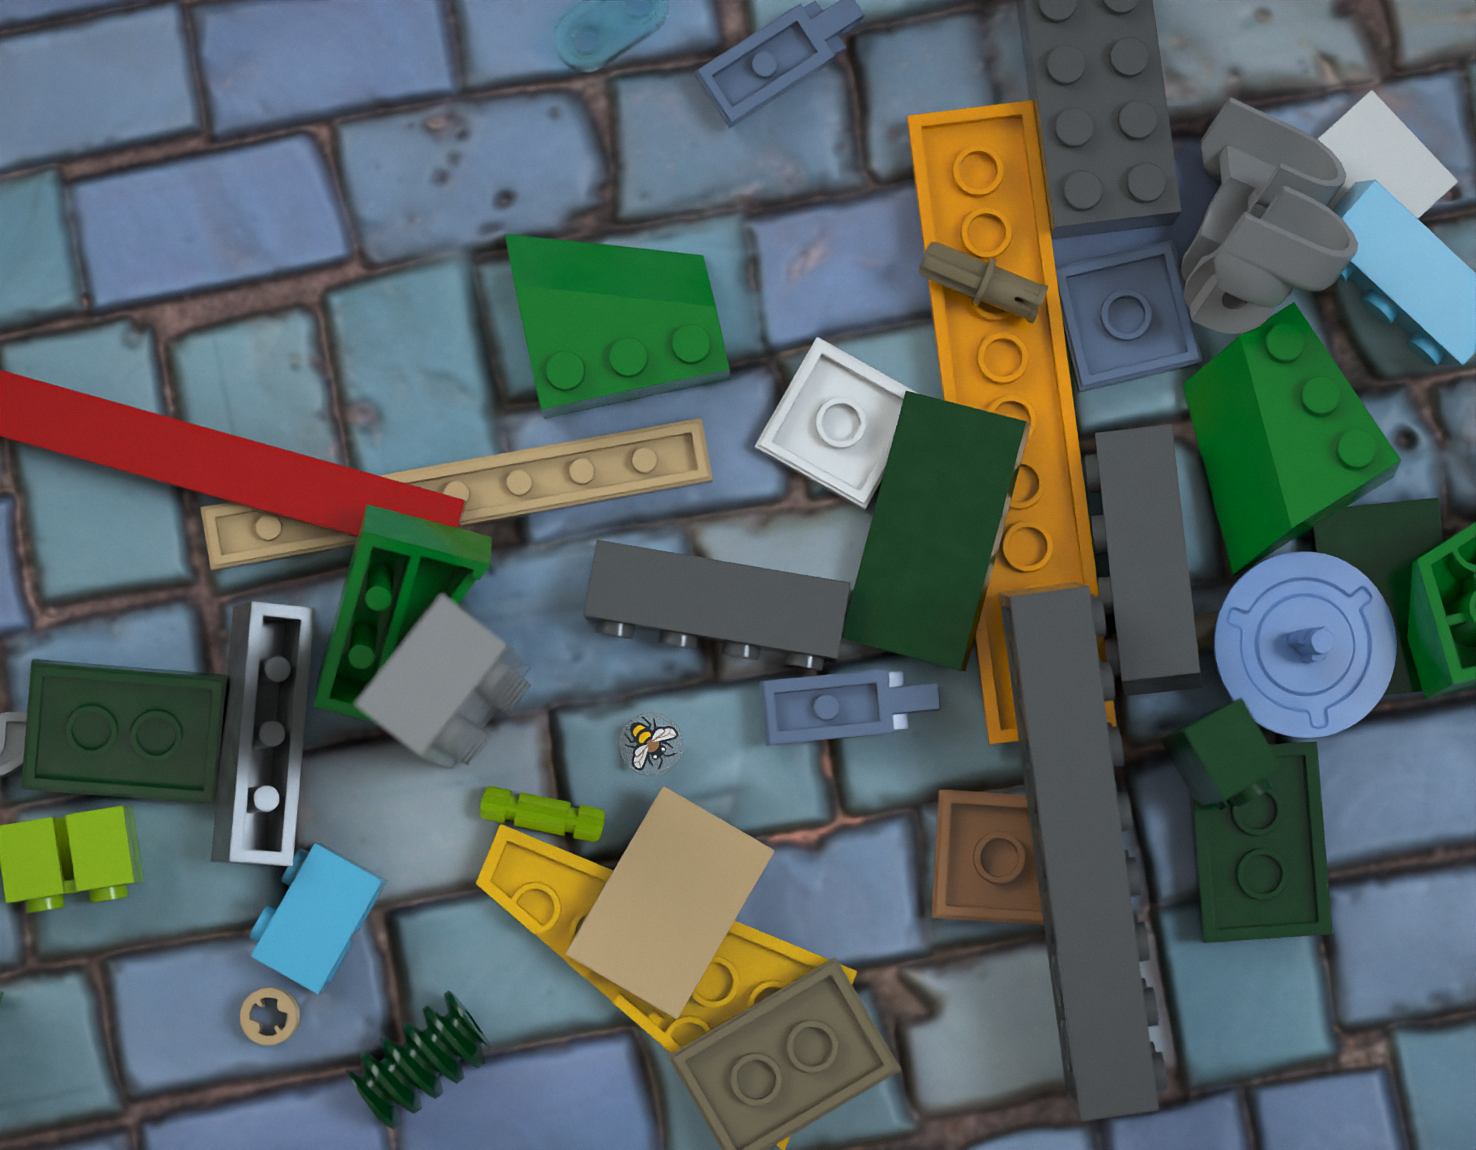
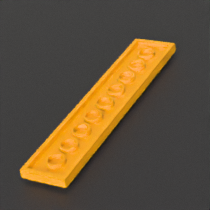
M1033 100L907 115L906 120L923 252L925 253L931 242L937 241L985 262H988L990 257L997 259L995 266L1036 283L1048 285L1043 303L1038 307L1037 310L1039 312L1032 324L1024 318L983 301H980L978 306L971 304L973 297L927 279L943 400L1031 423L974 639L988 745L1018 742L998 592L1077 582L1088 585L1090 594H1093L1094 597L1099 596ZM1105 635L1096 636L1098 658H1102L1103 662H1107ZM1106 701L1104 703L1107 722H1110L1112 727H1116L1114 701Z

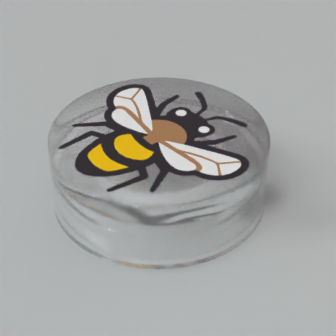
M647 712L633 717L624 726L619 738V750L622 759L631 770L643 776L655 777L669 772L679 762L683 751V738L678 726L669 717L656 712Z

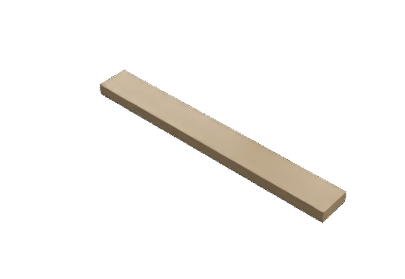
M702 418L379 475L465 500L467 503L460 527L713 482ZM233 502L200 507L212 571L354 547L357 537Z

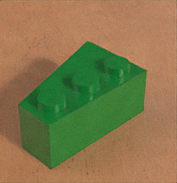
M366 504L319 670L313 707L376 723L374 719L355 705L356 701L441 594L458 606L475 581L481 579L491 565L492 537Z

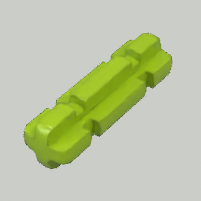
M495 786L485 788L479 809L480 817L484 820L503 824L506 823V820L514 821V826L561 836H565V832L574 833L573 838L590 842H597L601 839L606 818L605 811L601 808L580 804L579 809L571 807V802L520 792V796L512 795V790Z

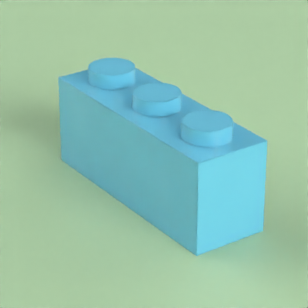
M1376 179L1355 182L1332 209L1350 227L1358 242L1357 253L1338 280L1345 282L1349 278L1366 294L1361 301L1374 316L1387 324L1395 321L1411 336L1407 341V345L1423 361L1434 367L1439 363L1441 365L1464 366L1476 352V273Z

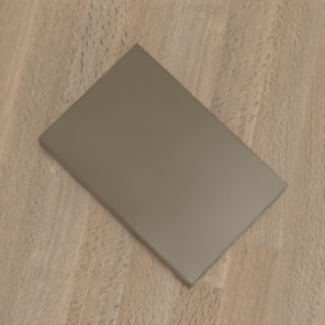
M836 957L668 1055L669 1060L722 1150H767L901 1071L900 1066Z

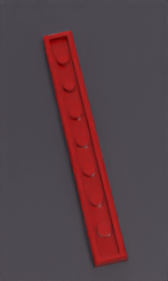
M0 370L1 438L354 537L358 536L366 504L456 528L460 527L467 503L463 499Z

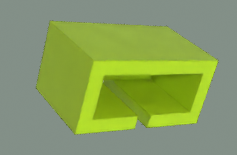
M116 806L67 814L63 818L55 819V817L0 825V866L6 903L25 902L26 914L65 908L63 895L89 892L90 903L128 898L127 885L144 882L134 809L132 806Z

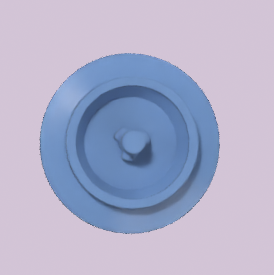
M1300 551L1266 559L1252 567L1236 581L1227 593L1218 611L1213 634V652L1217 673L1228 696L1232 701L1242 697L1258 725L1284 736L1316 738L1332 735L1353 726L1377 705L1392 678L1397 654V640L1389 607L1377 587L1366 575L1337 557L1317 552Z

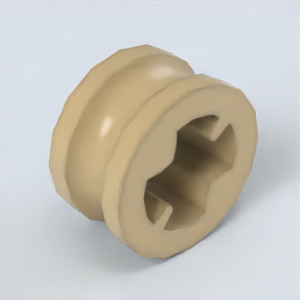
M265 987L251 993L243 1002L240 1010V1025L244 1034L253 1042L263 1046L276 1045L288 1040L297 1031L301 1020L300 1007L296 998L288 991L279 987ZM264 998L277 999V1009L280 1012L287 1013L285 1027L281 1025L274 1027L277 1034L269 1035L263 1033V1022L253 1019L256 1005L260 1008L266 1006Z

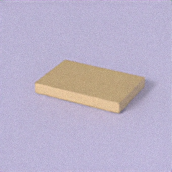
M662 786L565 954L673 1018L678 1019L775 850L667 787Z

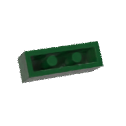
M1242 697L1214 708L1160 739L1197 806L1215 803L1219 811L1225 808L1230 809L1234 806L1239 807L1272 789L1267 776L1282 768Z

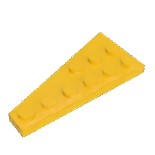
M500 824L476 881V884L547 944L567 964L593 984L670 1053L830 960L738 921H734L678 1019H675L565 954L614 870ZM840 964L850 983L853 984L857 971ZM790 1136L776 1145L781 1150H785Z

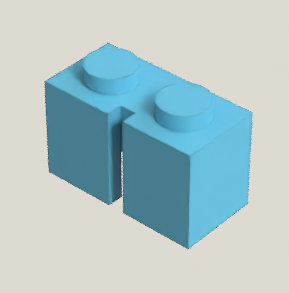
M314 843L310 852L300 848L294 855L293 866L287 867L281 882L290 886L277 909L269 904L266 906L253 927L249 938L258 942L251 954L252 958L314 993L322 994L326 992L353 942L350 939L355 930H361L388 880L322 843Z

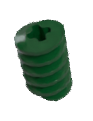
M451 991L444 993L448 1014L442 1016L427 1005L422 1009L427 1026L424 1031H421L406 1020L401 1024L406 1041L403 1046L384 1036L380 1039L385 1057L383 1060L378 1061L363 1051L359 1054L363 1074L357 1076L346 1069L351 1081L369 1108L384 1125L391 1129L401 1124L397 1104L413 1114L422 1109L418 1089H421L435 1099L443 1094L440 1073L456 1084L464 1079L461 1058L477 1069L485 1064L481 1044L484 1043L489 1048L491 1046L471 1014Z

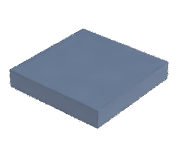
M1173 239L1055 267L1065 342L1078 393L1200 365L1203 362L1194 322L1191 321L1190 309L1183 298L1185 286Z

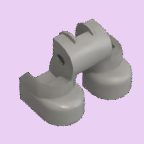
M1229 97L1200 141L1205 175L1222 182L1206 211L1196 237L1183 257L1180 272L1186 282L1183 298L1190 309L1191 321L1214 331L1237 334L1246 333L1261 326L1272 315L1275 306L1281 305L1294 287L1305 291H1322L1333 285L1357 253L1358 242L1353 231L1345 221L1328 208V205L1345 183L1346 178L1344 167L1335 154L1318 139L1306 132Z

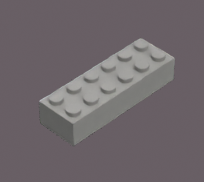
M441 594L356 701L355 705L420 757L449 768H453L459 761L469 765L492 736L484 730V727L499 709L508 715L531 687V684L524 679L531 668L505 642L449 598Z

